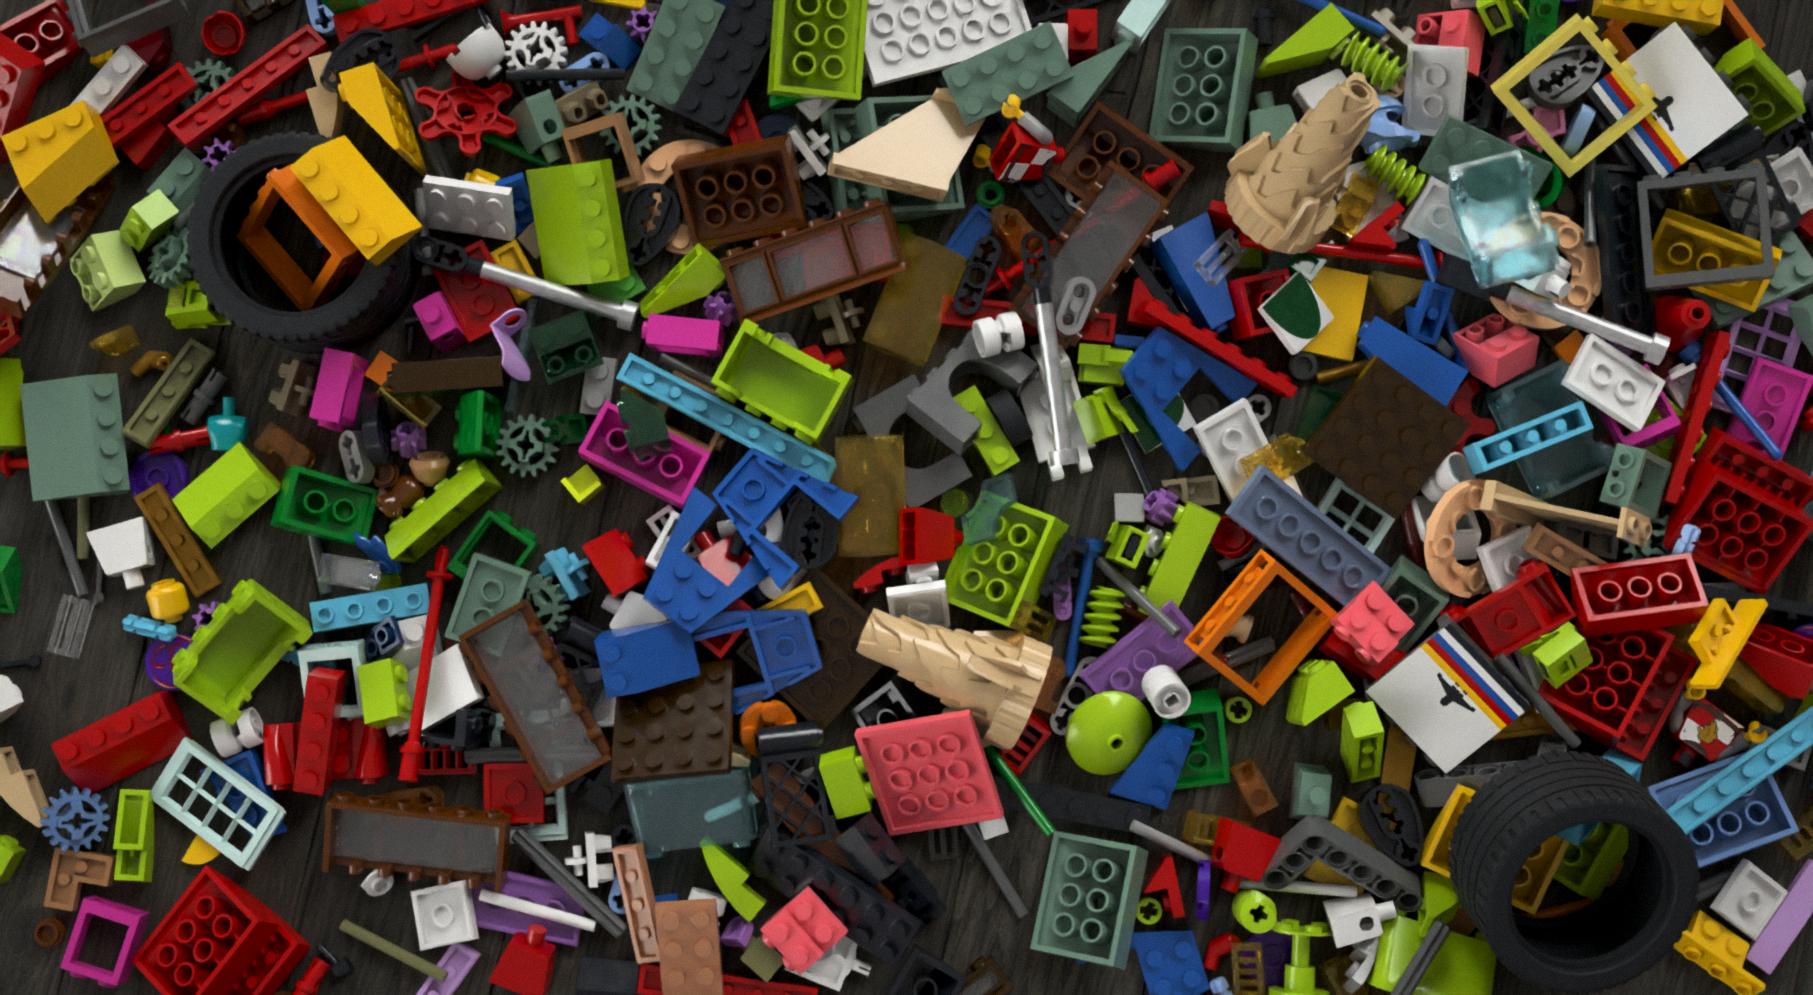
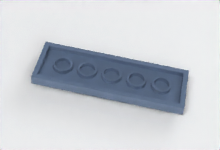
M1258 465L1224 513L1343 608L1369 582L1374 580L1381 586L1392 571V568L1263 465Z

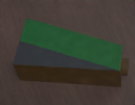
M501 356L391 363L392 371H387L388 389H393L396 397L466 395L477 390L486 391L489 394H507L506 373L501 364Z

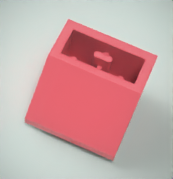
M1470 9L1420 14L1417 17L1415 30L1417 35L1414 43L1468 47L1467 78L1478 77L1486 26L1481 16Z
M1492 313L1453 333V340L1472 376L1493 388L1536 365L1539 336L1524 327L1514 324L1502 315Z

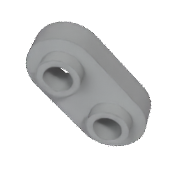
M1076 276L1066 283L1054 311L1056 330L1060 333L1073 335L1082 329L1096 296L1095 285L1090 279ZM1077 286H1081L1082 293L1076 297L1074 290ZM1065 314H1069L1071 317L1068 324L1063 323Z

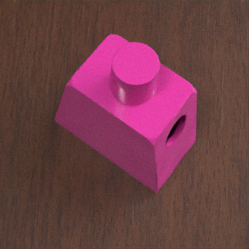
M437 291L412 304L430 341L443 354L468 342L443 291ZM453 334L449 338L443 339L444 336Z

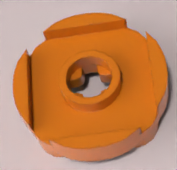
M781 701L756 702L749 706L741 715L738 725L740 728L739 738L744 748L753 756L758 757L754 742V730L756 728H762L764 725L771 726L772 724L777 726L797 723L792 710Z

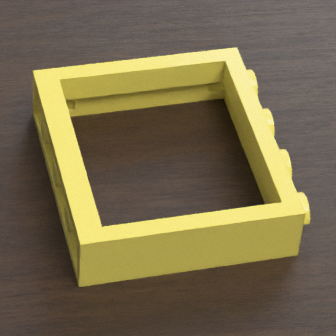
M1578 13L1572 16L1490 86L1493 93L1569 178L1658 107L1652 100L1656 96L1646 82L1641 85L1633 78L1637 74L1627 60L1620 63L1614 56L1618 52L1608 38L1601 41L1595 34L1599 30L1589 16L1582 19ZM1580 31L1641 102L1573 158H1570L1510 89Z

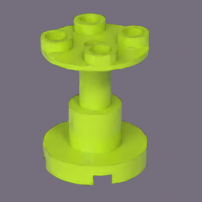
M1281 919V922H1276L1275 926L1271 929L1272 931L1292 935L1291 963L1285 964L1284 985L1269 986L1268 995H1330L1329 991L1315 987V966L1309 965L1310 936H1331L1332 931L1329 930V923L1311 922V925L1303 926L1299 925V920Z

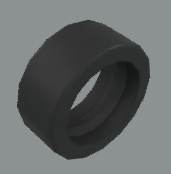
M1006 388L985 400L1012 447L1033 436L1027 420Z

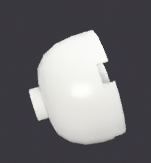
M488 23L486 29L483 26L478 28L457 46L460 52L456 57L451 52L446 59L452 68L466 79L479 80L487 76L490 80L503 69L499 64L505 57L506 49L499 33Z

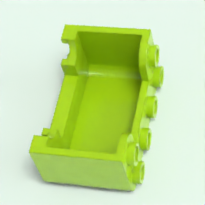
M745 318L714 374L711 383L716 387L715 392L718 396L733 404L736 399L746 404L744 410L759 418L762 413L772 418L770 424L785 432L789 427L795 431L794 435L796 438L812 446L814 441L817 443L821 442L854 380L852 375L839 368L833 371L829 364H824L779 340L773 334L765 332L759 328V325Z
M253 579L241 580L232 590L231 594L233 596L226 604L222 602L217 606L211 615L213 619L206 627L204 625L200 626L191 638L193 642L187 649L181 648L171 661L174 664L172 669L173 684L231 725H234L242 716L243 712L239 708L245 701L249 702L252 698L251 692L288 650L292 652L296 648L294 642L297 641L304 645L313 634L310 623L306 618Z

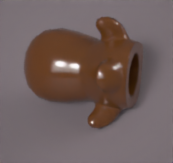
M405 474L396 481L390 492L382 486L379 487V495L376 496L375 504L385 515L396 520L403 515L405 508L410 509L423 497L425 488L423 483L417 481L414 475Z

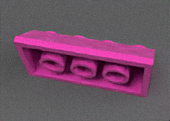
M608 401L604 402L578 450L582 460L683 510L693 487L698 488L711 456L710 452Z

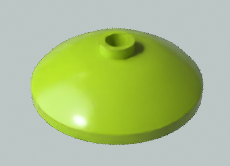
M1107 691L1096 694L1080 704L1069 719L1065 735L1068 752L1078 766L1090 773L1098 775L1119 773L1124 771L1132 761H1135L1144 750V746L1152 738V720L1142 702L1131 694L1121 691ZM1119 739L1116 744L1112 745L1114 740Z

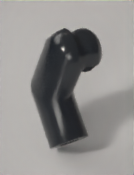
M765 525L759 530V533L764 537L767 533ZM738 529L734 532L727 553L741 558L746 541Z

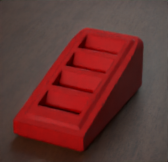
M1032 712L1021 734L1032 740L1034 744L1031 746L1020 737L1016 742V745L1026 751L1027 754L1024 756L1013 747L1011 750L1001 749L999 751V754L1017 778L1052 733L1050 725ZM1030 725L1041 733L1040 736L1027 728V726ZM1009 753L1020 761V764L1017 766L1007 759L1005 755Z
M440 744L438 748L422 747L425 750L424 756H420L418 775L478 774V764H468V768H463V751H455V768H451V750H448L449 745ZM426 751H430V768H426ZM438 751H443V768H438Z

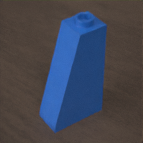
M1205 212L1160 236L1150 244V247L1179 298L1187 308L1188 314L1196 328L1200 330L1206 328L1218 334L1229 328L1226 322L1235 317V312L1208 213Z
M1377 316L1373 318L1371 323L1365 320L1356 336L1361 338L1356 346L1369 360L1374 355L1378 356L1444 406L1448 405L1468 373L1464 368Z

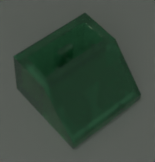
M583 309L528 330L548 385L604 364L600 345L591 320Z
M626 389L619 390L622 400H618L616 403L622 425L628 424L629 428L623 429L629 452H636L638 461L673 452L663 411Z

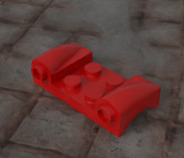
M1530 558L1519 564V570L1515 573L1516 580L1465 609L1462 605L1455 606L1454 604H1449L1445 606L1436 618V622L1446 612L1493 660L1497 654L1502 652L1507 656L1577 615L1556 583L1549 567L1540 559Z
M364 718L352 719V721L340 719L332 780L355 778L361 779V784L380 783L379 777L390 775L386 755V727L376 729L365 725ZM301 722L263 725L265 785H272V790L291 789V783H294Z

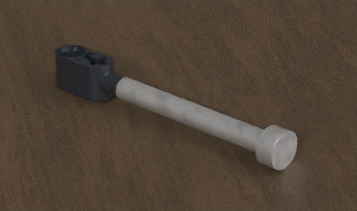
M1031 231L1025 234L1021 240V253L1025 280L1033 289L1054 444V451H1049L1050 467L1080 463L1078 448H1072L1050 288L1055 278L1051 245L1045 235L1038 231ZM1033 238H1041L1043 241V249L1037 254H1031L1028 250V244ZM1046 257V262H1039L1041 271L1046 272L1047 277H1043L1042 283L1039 284L1038 280L1032 278L1034 274H1037V264L1034 262L1030 264V259L1041 260Z
M429 236L417 238L412 245L414 257L425 268L454 277H461L466 274L615 320L617 321V327L624 330L632 331L635 324L639 303L625 299L623 304L483 261L468 256L466 251L458 245ZM426 246L435 248V252L430 258L420 257L421 250ZM443 253L447 258L455 260L458 255L462 260V263H456L453 267L448 259L443 258Z
M1446 253L1435 279L1436 283L1454 288L1472 297L1488 302L1490 296L1587 333H1594L1598 337L1643 353L1644 361L1657 366L1663 360L1671 340L1670 337L1657 332L1652 337L1503 282L1498 280L1500 275L1498 272Z

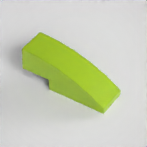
M120 789L113 849L117 850L114 880L152 882L154 863V807L152 790Z
M706 834L700 841V845L712 877L734 909L750 923L767 900L745 883L751 872L746 870L747 868Z

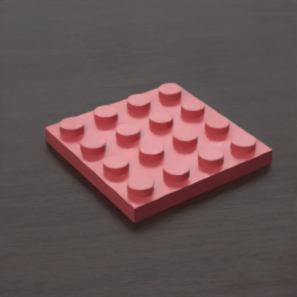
M971 709L856 729L854 735L889 836L1002 819L1004 810Z

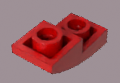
M899 556L888 559L860 576L853 583L854 589H861L862 594L879 591L878 585L884 584L881 572L887 571L888 576L905 573L904 567H907V565H899Z

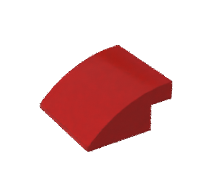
M1714 426L1697 452L1692 469L1686 474L1683 483L1686 486L1683 497L1677 504H1673L1663 545L1673 551L1677 539L1682 538L1680 532L1685 524L1695 525L1701 530L1698 541L1693 542L1695 545L1691 554L1693 561L1760 595H1764L1813 529V519L1803 510L1813 496V477L1780 459H1772L1766 452Z
M1661 628L1586 637L1585 640L1593 662L1557 689L1544 678L1537 692L1561 718L1607 748L1643 763L1698 659L1671 646L1676 636Z
M205 865L131 961L162 995H274L311 948V945L284 919L259 899L216 869Z

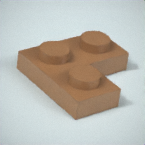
M60 846L55 847L44 907L76 911L78 909L82 883L105 887L112 886L116 856L80 849L79 852L75 853L72 848H68L64 852L60 849Z

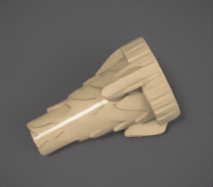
M1354 72L1341 85L1337 83L1335 88L1330 89L1313 110L1308 108L1299 123H1294L1282 139L1278 138L1274 145L1271 134L1263 132L1236 150L1235 156L1230 159L1227 165L1231 176L1225 184L1224 193L1226 196L1224 199L1227 211L1232 216L1234 223L1241 228L1245 235L1251 237L1253 241L1273 251L1286 254H1302L1312 250L1332 226L1337 213L1335 210L1336 202L1333 197L1342 190L1348 166L1352 161V152L1365 135L1371 123V117L1382 102L1377 99V93L1374 88L1367 83L1366 75Z
M873 608L859 638L856 651L871 660L898 670V676L914 682L920 690L940 698V702L947 706L941 714L971 709L983 748L993 745L1003 750H1011L1018 741L1036 703L1047 674L1053 648L1017 631L974 630L971 633L957 628L953 631L935 624L927 625L902 614L900 618Z

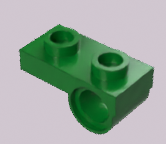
M1523 0L1522 7L1525 9L1529 19L1522 14L1525 22L1521 52L1530 53L1556 31L1560 0Z

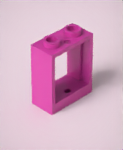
M649 314L648 321L643 322L642 339H645L646 344L652 351L722 358L725 328L720 321Z
M324 348L309 415L310 418L318 420V426L338 432H344L345 427L354 429L366 378L364 374L369 365L368 360L351 352Z
M1648 364L1642 365L1643 367L1651 371ZM1661 390L1654 404L1662 420L1626 436L1623 435L1615 419L1595 407L1616 446L1617 443L1645 449L1679 434L1682 424L1663 390Z
M97 895L84 898L60 968L70 971L69 975L76 978L87 979V977L96 979L98 980L97 984L107 988H115L128 982L134 965L131 959L139 950L151 913ZM93 914L129 926L114 972L78 960Z

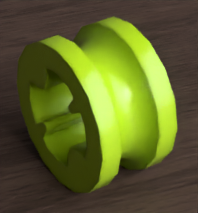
M1239 696L1229 698L1223 707L1225 717L1234 723L1247 721L1252 713L1250 702ZM1236 701H1240L1241 707L1245 708L1244 715L1239 714L1240 718H1234L1235 713L1230 711L1231 705L1236 706Z
M1151 896L1141 897L1136 917L1140 922L1148 925L1159 921L1162 916L1160 903ZM1148 902L1153 903L1152 908L1156 909L1155 915L1150 914L1148 918L1142 917L1144 913L1140 912L1141 906L1146 907Z

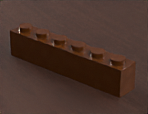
M779 762L770 763L768 765L769 776L779 783L788 769ZM759 772L751 779L750 783L753 787L750 790L762 803L765 798L761 772ZM791 772L782 786L793 795H796L803 784ZM770 783L772 793L775 786ZM807 789L799 797L801 801L811 808L817 802ZM780 790L772 798L773 806L782 813L792 801L790 797ZM795 803L786 816L800 826L809 812ZM819 806L816 812L821 815ZM775 813V820L777 822L780 817ZM812 815L803 829L812 836L824 835L822 822ZM785 820L781 822L780 826L783 823H785L786 826L791 830L790 834L793 835L796 832L797 829H795ZM837 825V833H832V840L807 843L808 846L863 881L833 841L842 833ZM801 832L797 836L798 839L806 837ZM883 880L872 887L890 900L894 897L892 890Z

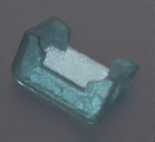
M750 766L734 768L731 770V774L624 784L625 799L636 842L643 843L646 859L664 857L663 852L728 843H733V848L751 846V840L759 836L754 797L750 790L752 788L750 783Z

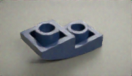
M395 615L389 616L371 628L373 633L364 638L365 652L369 663L392 658L405 643Z

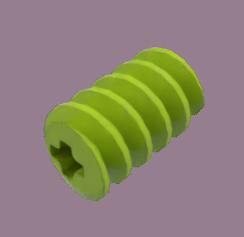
M1359 31L1347 45L1341 65L1347 67L1352 63L1351 71L1353 73L1362 69L1361 74L1366 75V79L1372 75L1370 84L1376 86L1382 81L1380 90L1386 92L1393 88L1400 80L1409 63L1407 62L1403 66L1398 67L1399 56L1389 61L1390 50L1387 49L1381 55L1378 54L1380 44L1377 43L1372 48H1369L1370 38L1367 37L1362 42L1358 41L1361 33Z
M1383 144L1370 154L1361 166L1359 173L1368 168V179L1378 175L1376 185L1380 186L1387 182V193L1397 189L1395 199L1399 200L1406 196L1407 199L1404 206L1407 207L1423 187L1426 174L1421 172L1414 176L1416 167L1411 165L1405 169L1407 160L1402 158L1395 162L1397 153L1392 151L1386 155L1388 146Z
M1097 586L1099 590H1091L1089 592V595L1095 598L1096 601L1087 602L1086 604L1088 608L1093 610V613L1084 614V618L1090 621L1091 624L1081 626V629L1088 633V636H1081L1078 641L1110 649L1107 647V644H1114L1117 640L1109 634L1119 632V628L1112 624V621L1122 620V617L1115 613V610L1124 609L1125 607L1117 599L1127 597V594L1116 589Z
M1244 889L1234 897L1232 902L1233 915L1247 930L1252 933L1261 934L1268 932L1275 926L1277 922L1276 906L1262 892L1254 889ZM1252 908H1253V909H1257V908H1258L1257 912H1251V913H1250V911H1251Z

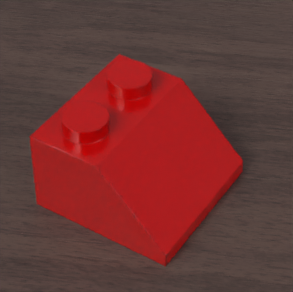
M1288 268L1227 282L1235 312V317L1229 320L1234 341L1274 332L1257 309L1290 278Z
M616 528L581 547L613 596L623 598L630 590L634 591L649 581L651 577L648 572L652 569L645 565L646 559L643 556L638 558L632 548L636 545L628 532L622 533Z

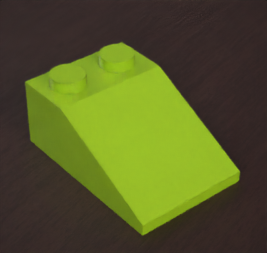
M1331 2L1267 56L1255 75L1258 79L1322 64L1328 58L1333 61L1344 52L1345 47L1351 41L1349 36L1355 28Z

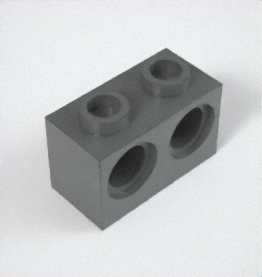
M1561 520L1549 527L1550 530L1608 563L1617 560L1619 538L1616 537L1617 531L1566 520Z

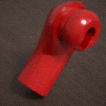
M1224 933L1213 938L1209 942L1203 967L1217 971L1222 955L1240 949V938L1233 933Z

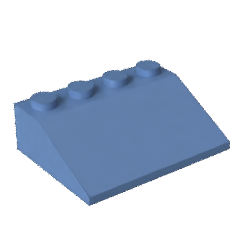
M1748 751L1646 788V791L1664 810H1667ZM1771 774L1686 836L1695 851L1698 869L1787 838L1799 832V829Z

